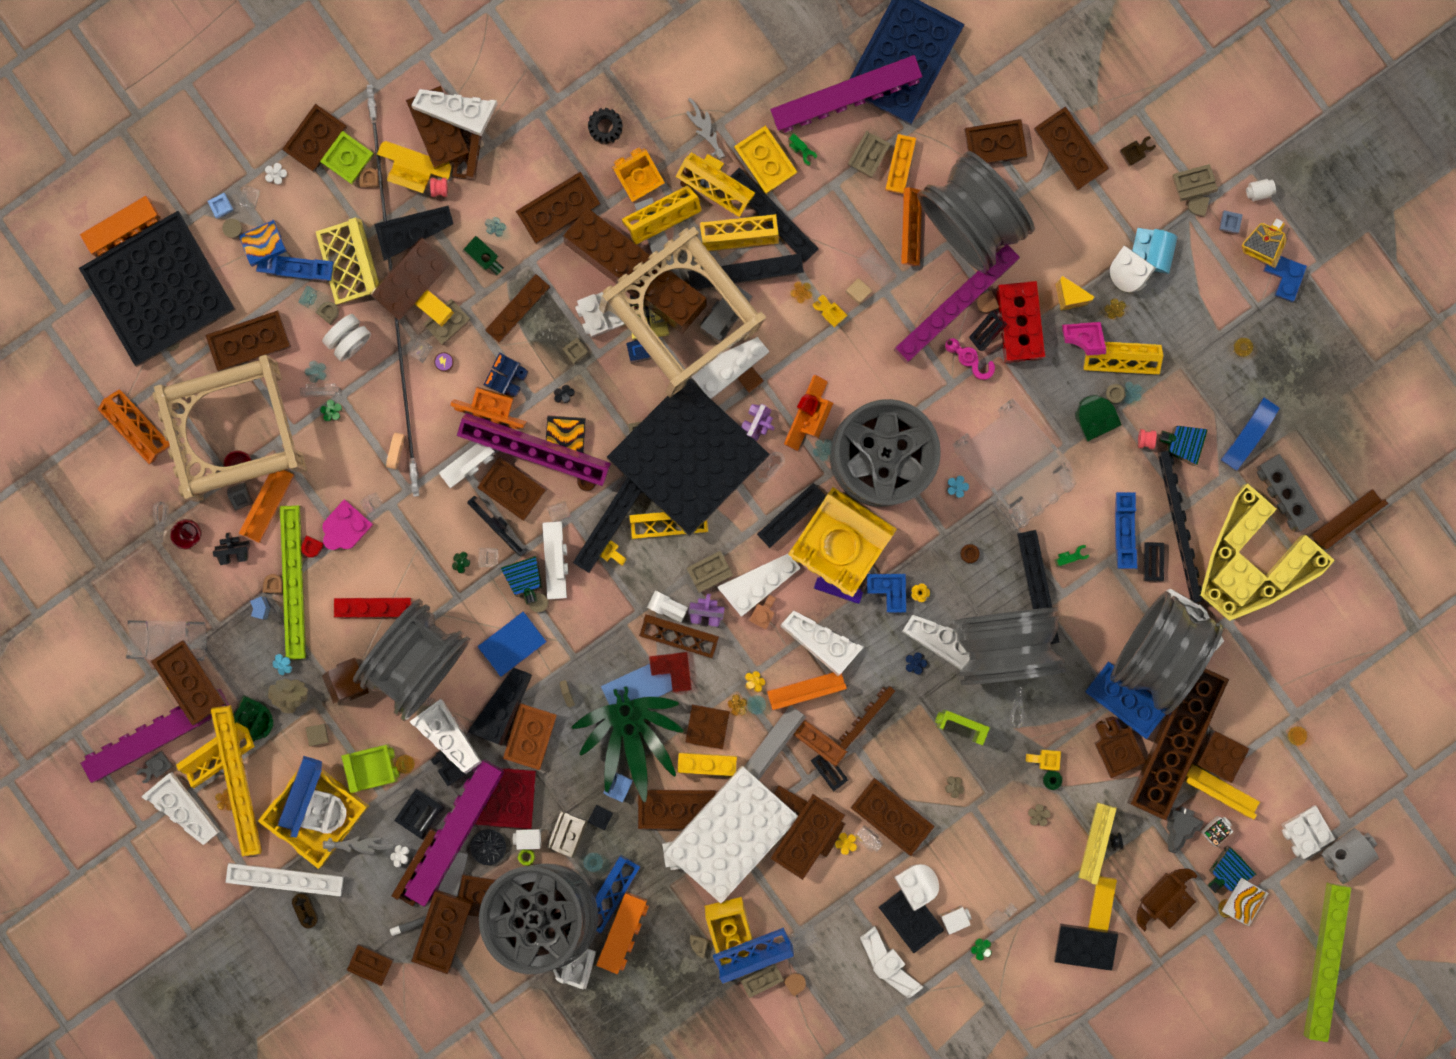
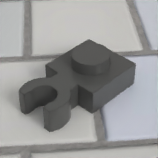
M160 751L145 762L148 768L140 769L136 774L146 773L147 777L142 782L147 783L152 779L153 774L158 778L171 769L173 765L164 752Z

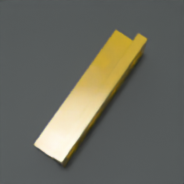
M692 152L684 159L675 176L739 218L755 195V192ZM685 167L692 171L693 177L688 178L682 174ZM705 179L708 181L709 187H702L699 180ZM720 189L724 191L726 198L718 197L715 190ZM731 200H738L742 203L740 210L733 206Z
M687 185L622 218V223L630 231L632 241L637 245L702 210L698 196ZM686 193L689 195L686 198H680L682 195ZM667 203H672V205L668 207L664 206ZM651 211H652V212H656V213H654V214H652V215H647V213H649V212H651ZM634 220H639V222L633 225L630 224Z
M776 214L700 223L702 244L708 251L779 244ZM773 221L772 229H765L761 225L764 222ZM749 223L755 226L752 231H746L742 228L745 224ZM730 225L736 228L733 233H727L723 230L726 226ZM713 227L717 230L714 235L705 236V228Z
M1105 342L1106 354L1086 355L1085 353L1083 370L1160 374L1163 360L1162 345ZM1089 358H1098L1100 362L1089 364ZM1111 359L1119 361L1115 366L1109 365L1107 362ZM1131 360L1138 362L1134 367L1128 366L1126 363ZM1150 361L1157 362L1156 368H1149L1145 364Z
M664 512L629 515L632 539L686 534L683 530H675L671 526L674 523L673 521L668 524L666 521L671 519ZM707 520L704 522V528L697 529L694 533L708 532ZM657 521H662L667 525L663 532L658 533L652 528ZM646 522H653V523L651 524V526H649ZM635 523H644L649 527L644 534L635 535Z
M236 722L235 726L239 744L244 738L247 742L245 746L240 748L243 755L255 746L248 728ZM216 737L176 764L178 771L186 774L192 788H196L223 769ZM215 759V766L212 769H208L210 762ZM198 770H202L199 778L195 780L193 774Z
M1191 764L1184 782L1253 820L1256 818L1257 815L1254 812L1260 803L1258 800Z

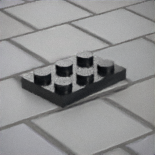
M901 889L878 906L913 954L944 931L926 905L913 911Z
M1060 923L1054 962L1112 971L1118 932Z

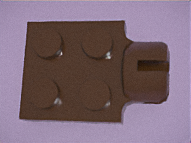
M1114 716L1105 718L1109 728L1102 720L1096 724L1100 739L1094 743L1111 779L1146 763L1131 728H1121L1118 719Z

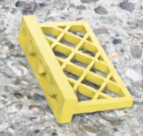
M355 217L347 222L316 231L323 260L329 261L328 255L331 249L339 253L333 265L332 279L329 281L335 304L339 305L370 295L379 284L362 220ZM349 227L350 230L347 240L339 236L342 228ZM330 233L334 235L329 245L324 243L323 234ZM337 238L345 241L341 251L333 248ZM348 244L355 248L352 258L344 254ZM342 256L350 259L346 270L338 266ZM354 262L360 266L357 276L349 272ZM336 268L344 272L340 281L335 280L333 277ZM347 274L356 278L351 288L343 284ZM358 281L365 284L366 291L358 293L354 290ZM343 286L349 292L345 298L339 299L338 291Z
M1101 803L1096 804L1078 875L1079 878L1096 885L1117 809L1116 807Z

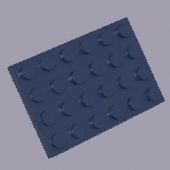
M891 0L850 79L915 55L922 75V79H919L920 83L910 87L908 84L901 86L902 90L895 93L890 91L884 92V96L873 100L872 97L865 100V102L912 125L965 24L920 0Z

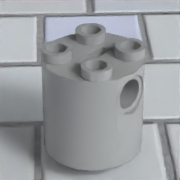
M1355 828L1325 849L1321 854L1325 859L1324 863L1330 870H1335L1336 876L1342 884L1351 881L1379 859L1374 850V847L1378 845L1369 833L1363 836Z

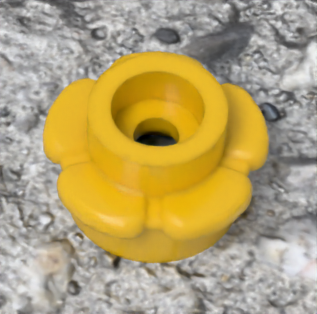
M925 584L914 585L911 589V596L915 601L924 602L930 596V590L927 589Z

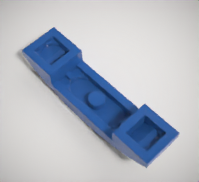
M278 255L258 264L256 272L300 279L331 281L334 262Z
M1263 397L1234 443L1230 445L1221 458V461L1237 471L1266 432L1280 408Z
M1116 492L1115 548L1117 569H1137V549L1135 544L1136 492Z

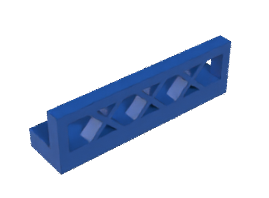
M307 756L302 758L278 822V826L291 829V837L294 838L298 835L322 771V761Z
M622 855L618 858L595 897L597 907L599 908L600 906L601 911H598V914L602 913L603 917L602 925L600 928L597 926L596 930L600 934L640 868L639 865ZM625 863L635 868L631 875L623 877L621 869ZM621 880L623 885L622 891L613 894L611 887L613 882ZM612 897V908L603 910V899Z
M783 927L713 955V959L719 969V978L722 983H726L794 956L793 944ZM781 935L785 940L779 944L773 942L774 938ZM760 943L767 945L764 950H758L755 947ZM745 950L749 954L746 957L738 956V952ZM727 957L732 960L730 963L722 965L720 959Z

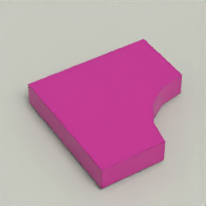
M1100 322L1062 325L1065 343L1081 347L1086 355L1106 354Z

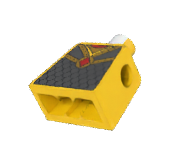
M1275 219L1271 226L1264 223L1259 224L1241 245L1243 253L1276 268L1287 241L1285 233L1281 232L1285 223Z

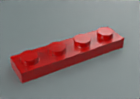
M334 598V617H399L412 604V598Z

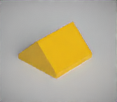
M1064 276L1055 284L1061 311L1086 306L1094 299L1093 295Z

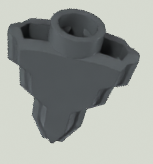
M1181 806L1179 811L1170 810L1166 827L1170 833L1167 840L1169 852L1176 854L1183 848L1187 839L1192 838L1196 831L1201 830L1204 821L1194 817V811Z

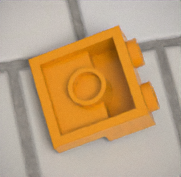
M640 147L631 151L630 157L626 159L621 157L614 161L615 165L611 167L631 202L665 183L645 148L641 150Z

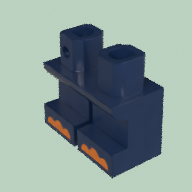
M499 352L492 366L493 370H490L483 385L503 395L508 394L517 397L521 387L513 384L515 377L525 381L529 372L519 362Z

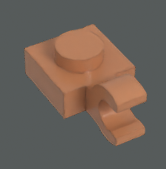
M769 594L763 606L757 604L749 621L767 629L775 613L770 609L776 598Z

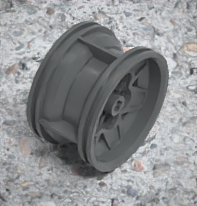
M421 599L414 601L395 620L367 655L353 678L354 683L358 684L361 682L360 687L362 689L369 688L372 692L382 691L393 699L394 714L396 716L401 714V720L404 722L434 692L470 642L468 636L462 638L464 633L461 631L446 634L435 625L434 615L429 611L430 606L427 604L423 605Z
M551 863L519 867L501 875L487 890L479 912L480 933L489 953L502 966L521 974H540L566 966L577 960L591 945L598 926V907L595 896L587 882L575 871L565 866ZM535 882L531 892L522 886ZM556 889L562 893L567 901H556ZM543 894L548 897L547 904H544L541 900ZM525 898L528 899L530 902V906L528 909L525 908L523 905V900ZM507 906L511 909L508 913H506ZM555 909H559V910H560V912H561V917H560V919H557V918L555 917V915H554ZM519 917L524 920L523 927H520L517 923ZM571 922L570 931L566 938L562 926ZM550 928L555 930L554 938L549 936L548 931ZM531 932L537 935L535 942L530 939ZM511 937L517 938L516 943L513 941ZM541 946L550 952L544 955L537 954Z

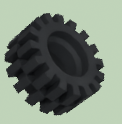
M599 108V111L596 112L595 110L593 115H590L588 129L595 141L607 145L610 142L614 143L616 139L620 138L623 125L619 114L615 113V110ZM603 119H608L613 124L612 130L608 133H602L598 129V124Z

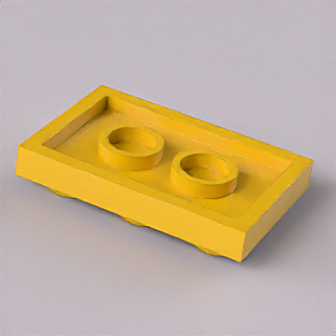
M766 125L734 146V149L765 194H768L798 173Z

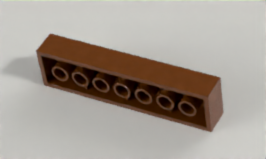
M589 208L581 214L563 235L566 246L616 284L619 283L618 279L624 274L630 275L634 272L633 268L640 262L644 264L649 260L648 257L650 255ZM653 270L652 273L657 274V271ZM669 270L657 276L650 283L645 292L643 304L683 334L706 308L707 300L701 293ZM640 281V284H637L636 286L641 288L642 286H644V282ZM636 290L627 291L636 299L640 297L639 292Z
M1205 668L1184 700L1173 712L1166 715L1146 759V763H1144L1127 801L1128 804L1163 820L1167 819L1229 682L1228 678Z

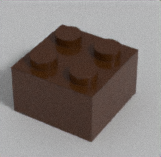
M1210 730L1193 764L1232 783L1249 748L1215 730Z

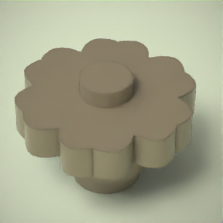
M289 679L278 680L276 685H270L268 690V698L283 713L295 712L296 708L301 705V702H306L308 697V688L305 687V683L297 679L292 681Z

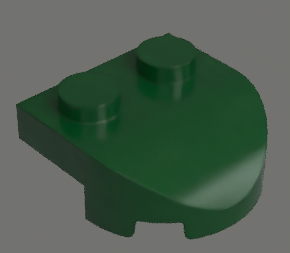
M1089 395L1079 402L1080 405L1077 412H1075V419L1079 423L1087 442L1122 425L1115 407L1106 398L1098 395Z
M243 695L233 713L234 721L248 728L252 741L255 742V740L267 737L273 728L272 714L261 702Z

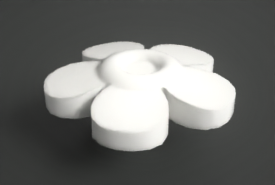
M275 163L273 168L272 166L265 168L267 173L265 179L267 182L274 180V183L278 185L282 183V178L287 176L286 170L282 169L279 163Z
M400 845L395 847V853H392L390 857L394 861L395 867H400L402 863L406 864L409 858L405 856L409 853L407 847Z

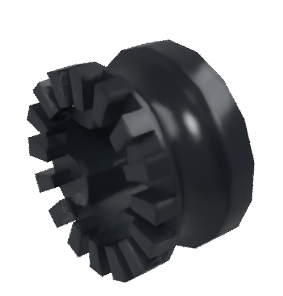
M1118 832L1117 835L1110 834V841L1113 842L1111 843L1112 850L1116 851L1117 848L1122 850L1123 840L1121 833Z

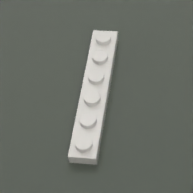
M228 863L226 883L333 896H342L344 876Z

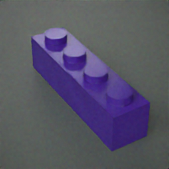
M821 576L820 578L817 577L813 588L857 604L860 603L863 594L861 589L858 588L853 597L846 595L835 585L827 583Z

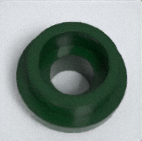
M1048 771L1043 777V784L1050 790H1056L1062 784V776L1057 771ZM1051 777L1056 778L1054 784H1051L1049 781Z

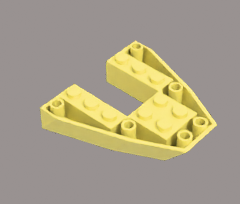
M1248 483L1242 485L1232 503L1211 553L1201 591V596L1229 621L1276 602L1321 576L1335 561L1307 535H1301L1266 575L1242 556L1239 551L1276 510L1271 503Z

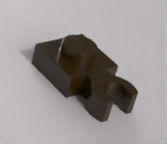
M1150 136L1145 137L1140 145L1136 140L1119 151L1129 167L1146 157L1145 151L1151 152L1155 149L1156 145L1152 147L1146 145V141L1151 139Z

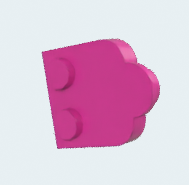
M344 499L323 522L322 528L325 533L323 543L330 550H336L340 547L351 549L369 531L373 524Z

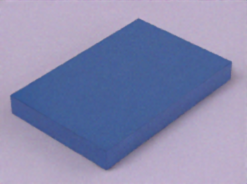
M523 611L477 647L500 677H502L547 641Z

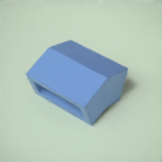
M261 596L251 600L250 602L253 607L251 616L267 619L270 606L266 597Z
M616 772L609 791L605 792L604 790L603 793L623 802L633 780Z

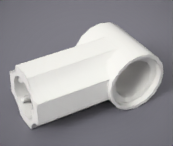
M654 591L647 608L661 615H667L679 622H682L688 607L671 600L670 597L658 591Z

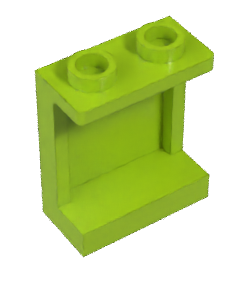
M944 709L942 713L938 712L935 719L937 728L943 730L946 721L951 720L976 730L972 742L983 746L990 727Z
M389 744L341 756L350 793L394 783L400 777L399 769L393 763L395 758L394 749Z

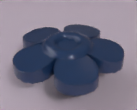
M916 652L914 658L912 655L906 657V662L910 664H907L905 668L908 672H912L914 669L915 674H921V667H926L927 661L924 659L920 660L922 654Z

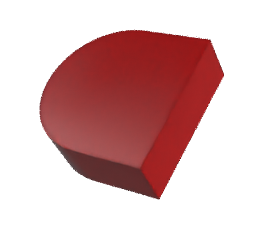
M805 394L797 408L806 415L813 417L818 406V399L814 395Z
M306 535L301 546L302 553L310 558L317 557L324 543Z

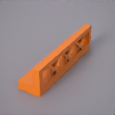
M120 389L102 400L98 407L100 413L149 465L156 460L160 453L170 447L169 441L165 440V437ZM119 397L123 402V406L117 405L113 399ZM127 412H132V413H134L135 416H136V420H135V419H130V418L126 415V413H127ZM139 426L147 427L149 433L142 432ZM152 439L159 440L163 446L157 448L152 443Z
M282 470L268 475L238 534L258 543L261 542L295 476L294 474Z
M832 672L767 691L772 710L842 691L847 689L842 673L837 676Z

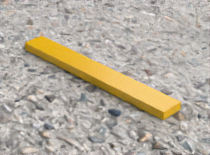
M229 705L212 708L211 714L241 855L261 854L262 849L232 707Z

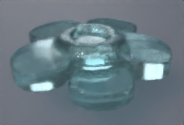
M493 217L492 220L487 219L485 221L488 234L492 235L495 232L497 237L503 235L506 225L500 223L499 218Z
M311 361L309 363L311 368L305 369V374L310 376V381L316 383L318 379L324 380L326 378V373L321 372L326 369L324 363L318 364L317 361Z
M1127 382L1125 384V402L1131 404L1133 399L1140 401L1141 395L1138 392L1142 390L1141 386L1136 384L1133 387L1132 382Z
M826 439L823 444L822 440H817L815 442L817 448L813 449L814 456L820 455V459L826 461L828 455H830L829 447L831 441Z

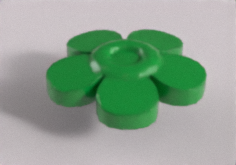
M328 400L326 402L327 406H322L320 412L325 414L323 417L325 421L329 422L332 418L338 420L340 418L338 412L342 410V406L339 403L335 404L333 400Z
M981 938L975 941L976 946L971 948V952L976 955L977 960L982 961L984 956L990 957L992 951L988 949L991 947V942L989 940L983 941Z

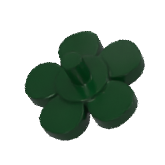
M466 552L456 553L453 557V560L456 562H453L452 568L461 574L465 572V567L470 565Z

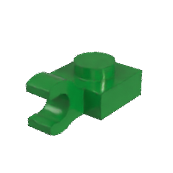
M793 133L788 140L789 148L797 154L799 152L803 155L804 164L810 166L811 163L807 160V157L813 156L816 159L817 154L811 151Z
M1086 545L1078 546L1073 554H1070L1069 551L1058 554L1059 558L1054 560L1056 567L1089 558V554L1085 556L1080 554V550L1086 548Z

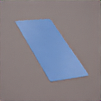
M666 656L601 686L609 705L617 703V697L613 692V689L616 688L618 694L621 695L622 702H624L625 686H628L627 695L630 700L641 697H659L680 687Z

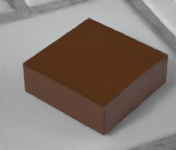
M750 367L737 378L748 393H751L764 382L753 367Z

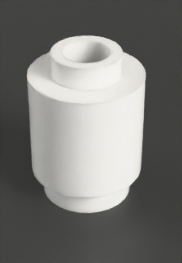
M1268 179L1251 182L1246 188V194L1248 199L1251 198L1253 202L1270 198L1276 194V186L1273 180Z

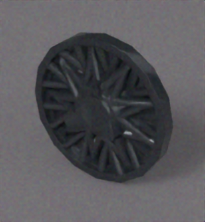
M485 829L479 831L473 837L470 850L477 862L483 865H493L504 857L506 842L499 832L493 829Z

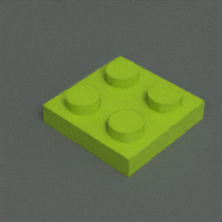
M342 131L320 162L352 185L374 156V153Z

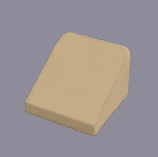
M859 278L846 290V293L859 305L872 292Z

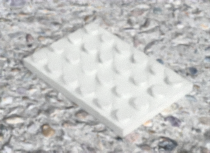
M741 766L664 850V853L717 901L722 903L790 829L798 815L746 768Z

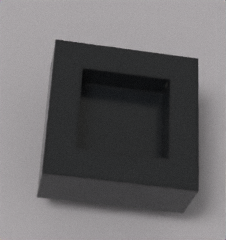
M596 804L588 823L605 831L613 812Z

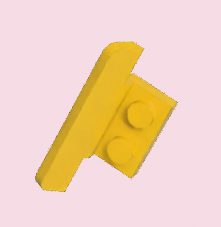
M384 141L377 152V155L394 160L387 181L420 193H424L431 174L447 179L450 177V164L434 169L428 155L397 144Z

